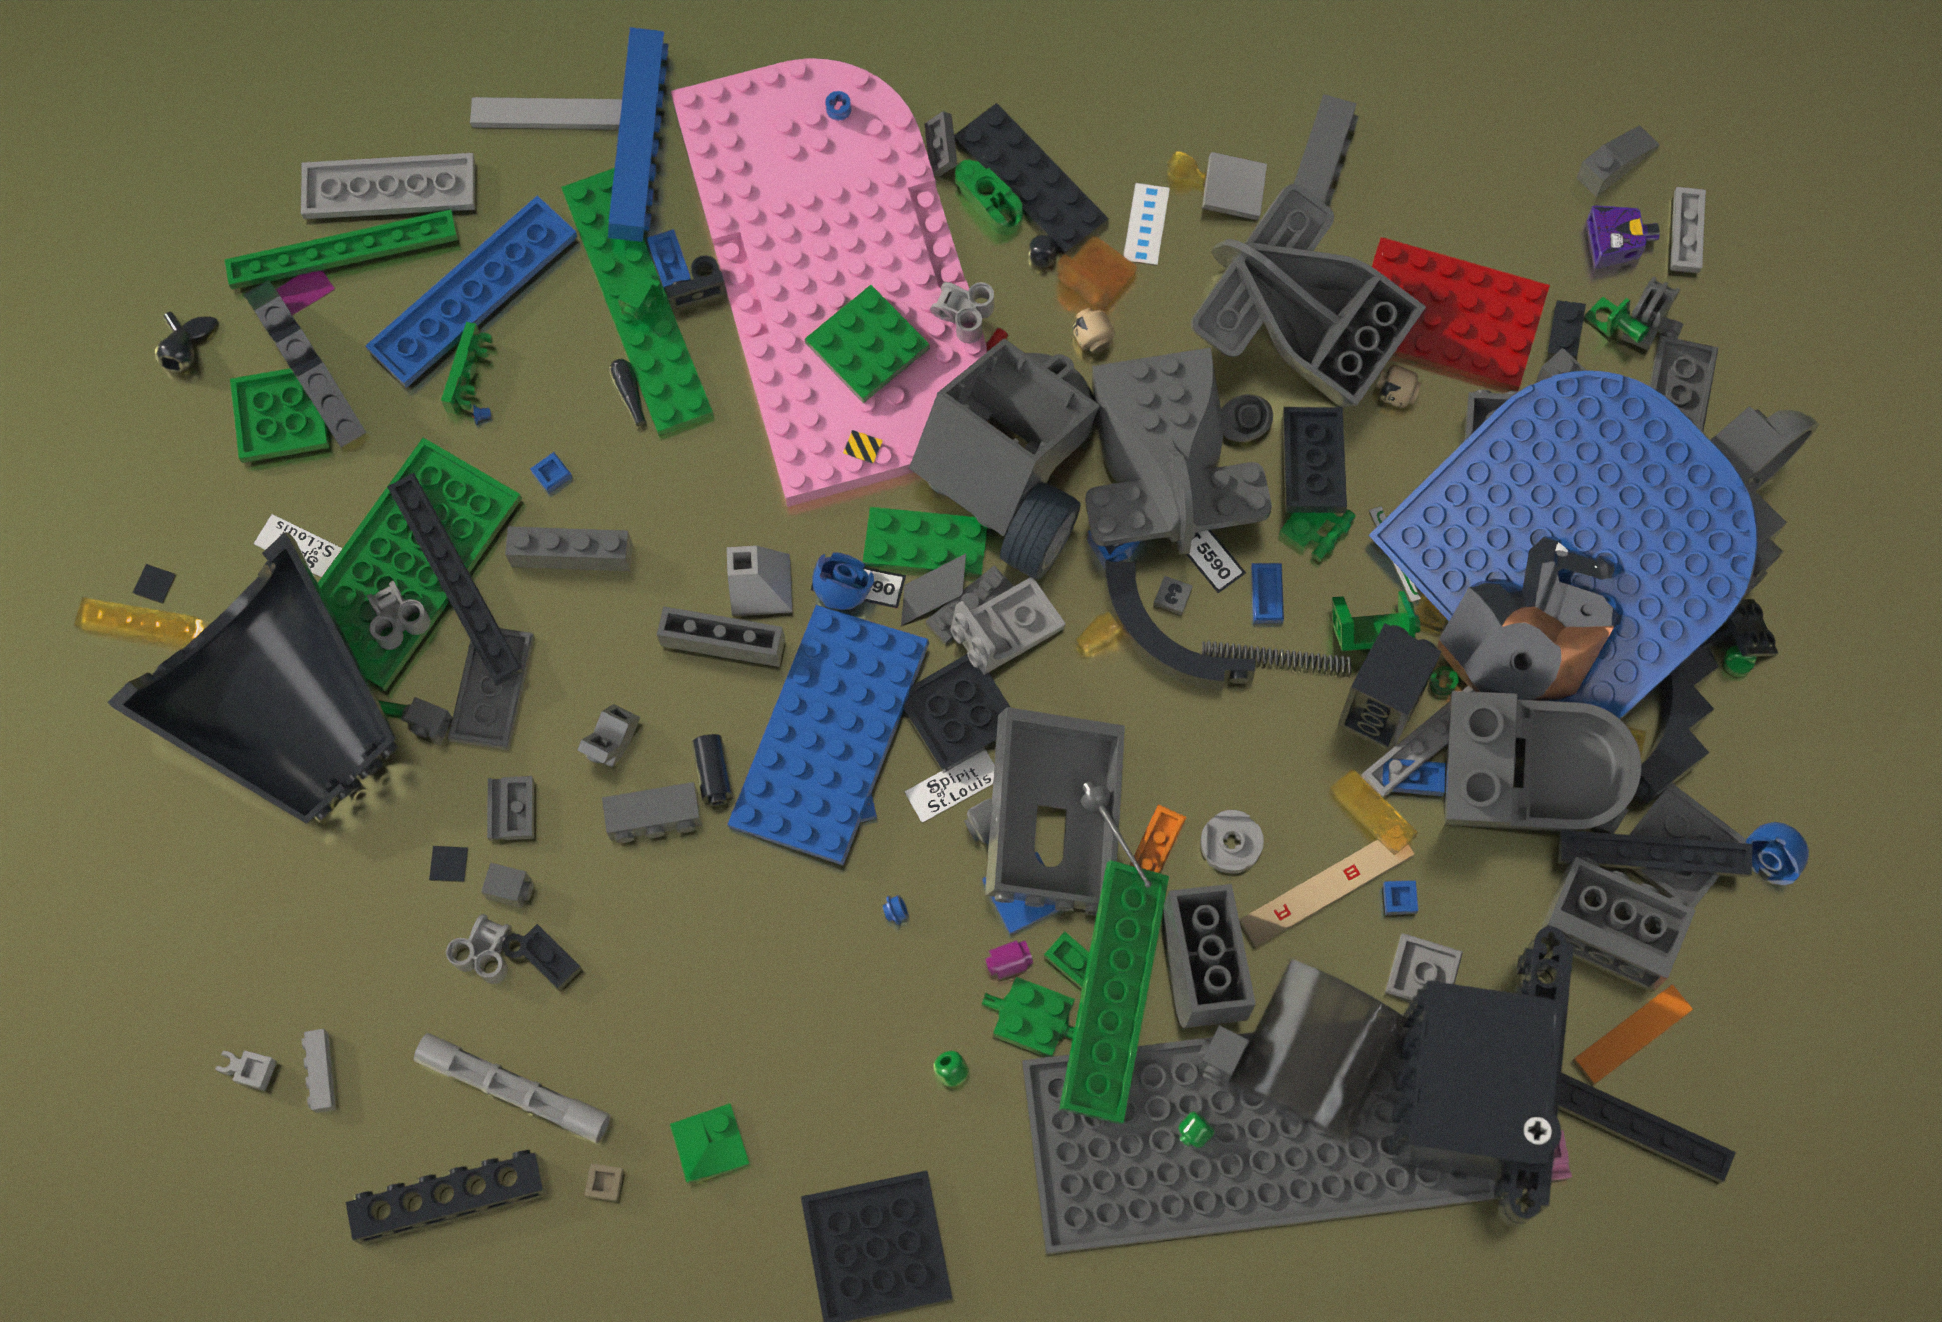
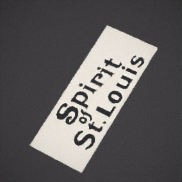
M273 514L254 542V545L266 550L283 532L290 533L298 543L312 573L320 577L323 576L342 550L341 547Z
M984 749L945 773L941 771L906 790L905 794L923 823L992 785L995 765Z

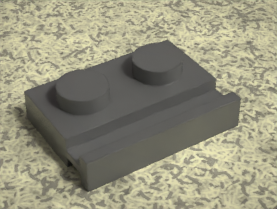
M533 776L502 777L501 779L488 778L487 838L489 841H494V839H534Z

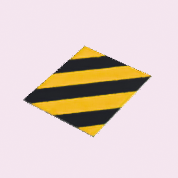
M852 430L843 454L874 463L883 440Z

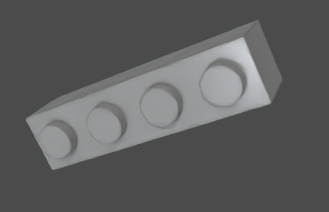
M325 1029L304 1032V1038H302V1047L306 1050L304 1067L308 1069L306 1086L310 1090V1096L307 1098L308 1106L315 1113L336 1110L329 1034Z

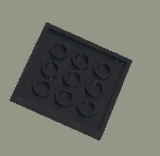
M927 1170L801 1196L823 1322H853L953 1301Z

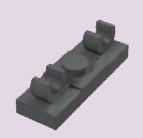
M994 565L967 586L961 596L949 601L927 619L926 625L946 646L954 639L950 628L957 603L963 601L968 609L972 610L1014 586Z

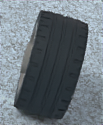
M1040 482L1025 499L1011 523L1001 548L1000 559L1030 577L1041 579L1048 572L1066 544L1079 515L1081 503L1073 496L1053 485Z

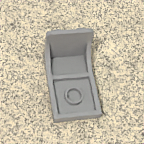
M1030 577L972 610H969L963 601L957 603L950 630L954 639L959 644L963 643L967 649V655L975 668L979 667L985 675L1063 630L1066 623L1035 579Z

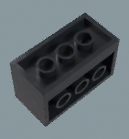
M1385 623L1351 685L1338 724L1388 750L1393 749L1420 701L1442 651L1438 650L1436 645L1428 640H1418L1408 635V632L1400 626H1390Z

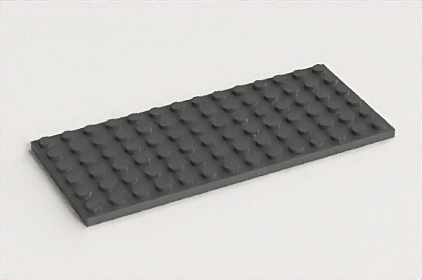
M1404 1014L1237 1034L1249 1041L1227 1086L1222 1083L1220 1086H1216L1202 1078L1203 1073L1198 1071L1202 1059L1197 1056L1205 1040L1211 1042L1213 1037L1138 1046L1124 1123L1122 1124L1059 1109L1069 1055L1022 1060L1046 1255L1496 1200L1494 1199L1495 1180L1393 1164L1394 1155H1389L1388 1149L1390 1136L1394 1135V1131L1397 1129V1123L1392 1122L1394 1103L1398 1102L1401 1091H1396V1078L1398 1071H1401L1402 1065L1404 1066V1059H1399L1401 1040L1405 1039V1035L1408 1032V1028L1403 1027ZM1194 1111L1202 1115L1215 1130L1212 1138L1201 1148H1196L1192 1144L1189 1147L1180 1140L1182 1134L1178 1130L1179 1124Z

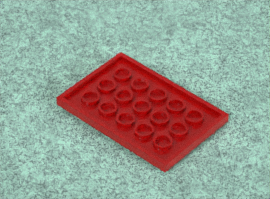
M1381 237L1371 267L1426 306L1393 353V356L1518 392L1550 285Z

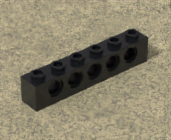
M522 1150L511 1154L512 1159L499 1161V1158L487 1159L480 1162L481 1167L468 1170L467 1166L457 1167L449 1170V1175L437 1178L435 1174L426 1175L418 1178V1183L405 1186V1183H396L385 1187L386 1192L374 1194L373 1191L358 1193L354 1195L355 1200L345 1202L352 1240L362 1244L548 1195L541 1157L535 1152L531 1153L530 1150ZM509 1171H516V1182L511 1186H504L502 1182L503 1176ZM478 1179H484L486 1184L484 1191L478 1195H473L471 1192L473 1182ZM452 1187L454 1190L453 1198L447 1203H441L440 1193L442 1190ZM420 1195L422 1198L421 1207L416 1211H410L408 1208L410 1199ZM383 1204H389L390 1214L387 1218L379 1220L377 1218L378 1208Z

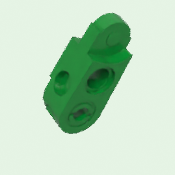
M961 161L955 169V183L961 189V194L993 231L1001 235H1010L1016 232L1021 227L1023 221L1022 203L1019 197L990 168L986 170L978 161ZM984 191L992 192L991 195L987 196L982 195L981 193ZM1003 215H1010L1011 220L1007 222Z

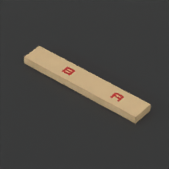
M1397 828L1239 919L1240 926L1253 947L1257 948L1412 858L1415 853Z

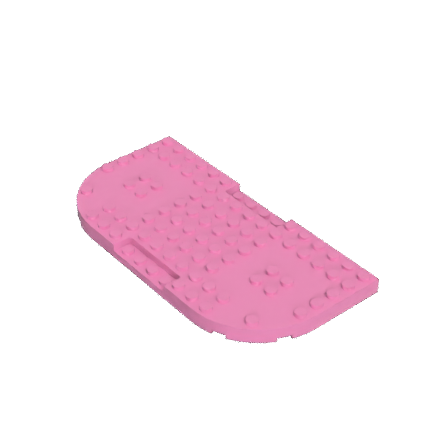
M798 59L781 62L670 91L720 270L725 281L727 295L787 507L912 473L913 471L909 469L937 393L986 354L987 350L983 331L978 341L969 344L964 343L957 337L955 323L941 320L930 311L932 304L937 303L942 293L940 288L943 283H953L967 291L969 286L967 281H965L919 127L909 107L899 94L877 76L854 65L827 59ZM834 91L845 92L850 97L852 111L848 118L844 120H833L826 113V97ZM837 102L834 108L840 110L842 102ZM869 285H872L929 343L930 349L865 403H862L805 344L804 338ZM967 322L962 326L965 328H972L975 326V324ZM852 430L883 440L874 463L843 454Z

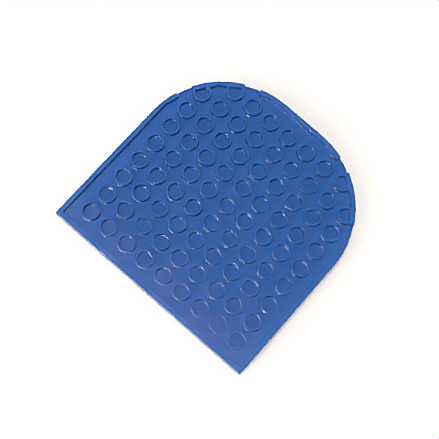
M1575 371L1554 375L1534 385H1529L1513 395L1369 534L1372 540L1448 621L1453 616L1468 587L1480 581L1504 579L1523 587L1529 550L1544 536L1561 539V545L1567 549L1594 558L1602 555L1616 563L1612 578L1604 580L1564 568L1557 571L1559 582L1603 596L1607 603L1622 617L1620 625H1616L1613 628L1576 694L1562 699L1547 701L1591 704L1611 712L1619 719L1623 718L1730 618L1747 591L1753 575L1758 547L1757 521L1750 494L1742 477L1724 453L1666 396L1638 380L1604 371Z

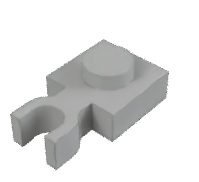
M223 1050L221 1055L231 1061L225 1068L217 1066L216 1071L225 1075L235 1074L233 1081L237 1084L263 1091L266 1090L276 1065V1060L245 1050L241 1059H239L233 1053Z

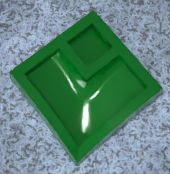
M731 1103L670 1123L687 1184L723 1175L751 1165Z

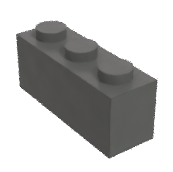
M694 782L602 797L606 832L610 840H616L617 843L631 842L634 840V837L646 835L648 838L661 837L665 835L666 831L672 830L686 833L694 831L696 826H702L698 791Z

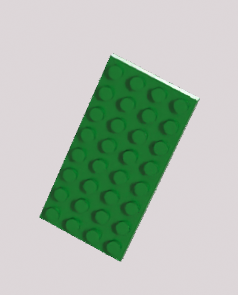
M423 437L389 485L412 473L415 474L470 573L521 501V494ZM388 487L383 491L318 581V585L367 681L385 692L449 603L447 595ZM394 581L405 601L409 599L417 600L423 605L430 617V626L424 633L419 635H412L404 630L401 644L390 650L380 647L370 632V623L377 614L366 595L369 593L374 595L389 587V583ZM420 613L411 614L407 621L413 622L417 620ZM385 628L380 636H388L393 628Z

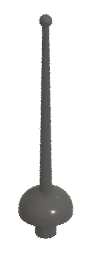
M1093 781L1085 783L1082 787L1085 794L1080 801L1083 808L1090 812H1101L1144 880L1145 887L1150 888L1151 882L1147 880L1105 808L1111 798L1109 789L1103 785L1095 786Z

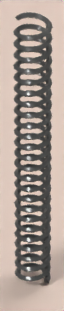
M1210 640L1207 641L1206 647L1205 642H1202L1203 655H1207L1208 651V656H1213L1214 652L1215 657H1219L1221 650V658H1224L1227 650V658H1231L1232 651L1233 658H1237L1239 651V659H1243L1245 652V659H1249L1250 653L1251 659H1255L1257 654L1258 664L1261 663L1263 655L1264 665L1267 663L1269 656L1270 665L1273 664L1275 657L1276 666L1279 665L1281 658L1282 667L1285 666L1287 659V666L1290 667L1293 660L1294 668L1297 667L1300 657L1301 669L1306 658V669H1309L1312 659V670L1316 668L1318 660V670L1320 671L1324 660L1325 672L1328 670L1330 661L1331 673L1334 671L1335 662L1337 673L1340 672L1341 663L1343 674L1346 673L1347 664L1348 673H1352L1350 657H1347L1345 660L1344 656H1342L1339 660L1337 655L1333 659L1331 654L1327 658L1325 654L1321 657L1319 653L1314 656L1313 652L1309 656L1305 652L1302 656L1301 651L1296 656L1295 650L1290 655L1289 650H1286L1284 654L1283 649L1278 654L1277 648L1272 653L1270 647L1266 652L1265 647H1262L1261 651L1258 646L1254 650L1252 645L1248 649L1246 644L1243 648L1240 644L1235 647L1234 643L1229 647L1228 642L1223 649L1222 642L1219 643L1218 648L1216 641L1213 642L1212 647Z

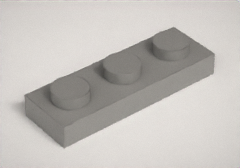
M1676 187L1674 191L1670 270L1700 273L1702 269L1706 190Z

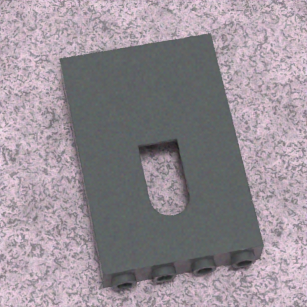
M1007 707L998 715L985 896L995 897V901L1001 903H1012L1014 900L1025 901V905L1030 907H1043L1044 904L1055 905V909L1059 911H1073L1074 908L1084 909L1085 914L1097 916L1106 864L1110 860L1117 862L1118 839L1101 812L1087 811L1083 808L1080 801L1085 794L1082 788L1085 783L1093 781L1095 786H1106L1110 791L1111 798L1105 808L1119 830L1124 725ZM1037 805L1066 809L1063 858L1054 867L1042 865L1035 856Z

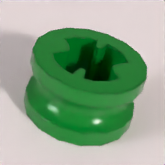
M1448 666L1437 667L1429 680L1431 691L1443 697L1450 695L1458 684L1457 673ZM1442 675L1448 677L1447 682L1451 683V686L1446 684L1445 688L1439 686L1440 681L1435 678L1438 677L1440 679Z

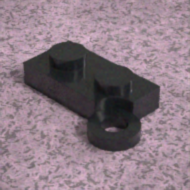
M538 924L524 937L520 934H510L502 943V950L507 957L519 959L525 956L559 991L582 969ZM513 941H518L521 944L520 949L516 952H512L509 949Z

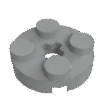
M1227 810L1215 815L1205 825L1200 843L1202 853L1210 867L1225 873H1240L1255 865L1261 855L1264 839L1261 828L1250 819L1249 815L1237 810ZM1230 834L1235 835V840H1240L1241 845H1236L1235 849H1229L1228 845L1223 843V840H1227Z

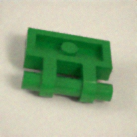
M1349 509L1342 516H1337L1334 513H1293L1279 531V536L1302 552L1309 544H1312L1316 548L1311 553V556L1320 562L1326 554H1331L1339 537L1342 534L1345 535L1350 530L1351 522L1355 519L1356 515ZM1325 524L1332 527L1326 536L1318 534Z

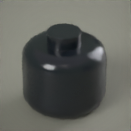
M1047 235L1034 237L1029 244V261L1039 268L1052 266L1057 259L1058 245L1056 241Z

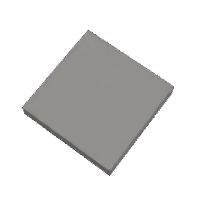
M1211 152L1208 160L1202 208L1258 220L1261 214L1267 164Z
M1402 933L1385 995L1412 1002L1413 996L1417 994V990L1422 989L1427 980L1455 984L1463 951Z

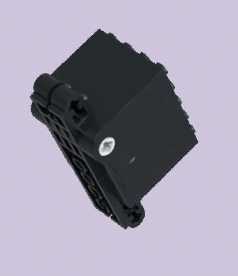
M1547 926L1539 930L1529 945L1524 948L1523 955H1519L1516 972L1521 974L1520 987L1516 986L1514 993L1427 980L1423 988L1417 990L1416 996L1414 995L1412 1002H1409L1408 1009L1405 1008L1403 1016V1027L1408 1028V1032L1405 1035V1039L1401 1040L1399 1059H1404V1066L1402 1065L1401 1071L1397 1073L1396 1091H1401L1398 1102L1394 1103L1392 1122L1397 1123L1394 1135L1390 1136L1388 1154L1394 1155L1393 1164L1496 1180L1494 1199L1499 1200L1500 1218L1505 1224L1512 1227L1524 1225L1549 1207L1554 1149L1561 1139V1125L1557 1117L1574 945L1567 944L1564 933L1553 926ZM1538 977L1543 978L1546 983H1543L1542 981H1540V979H1539Z

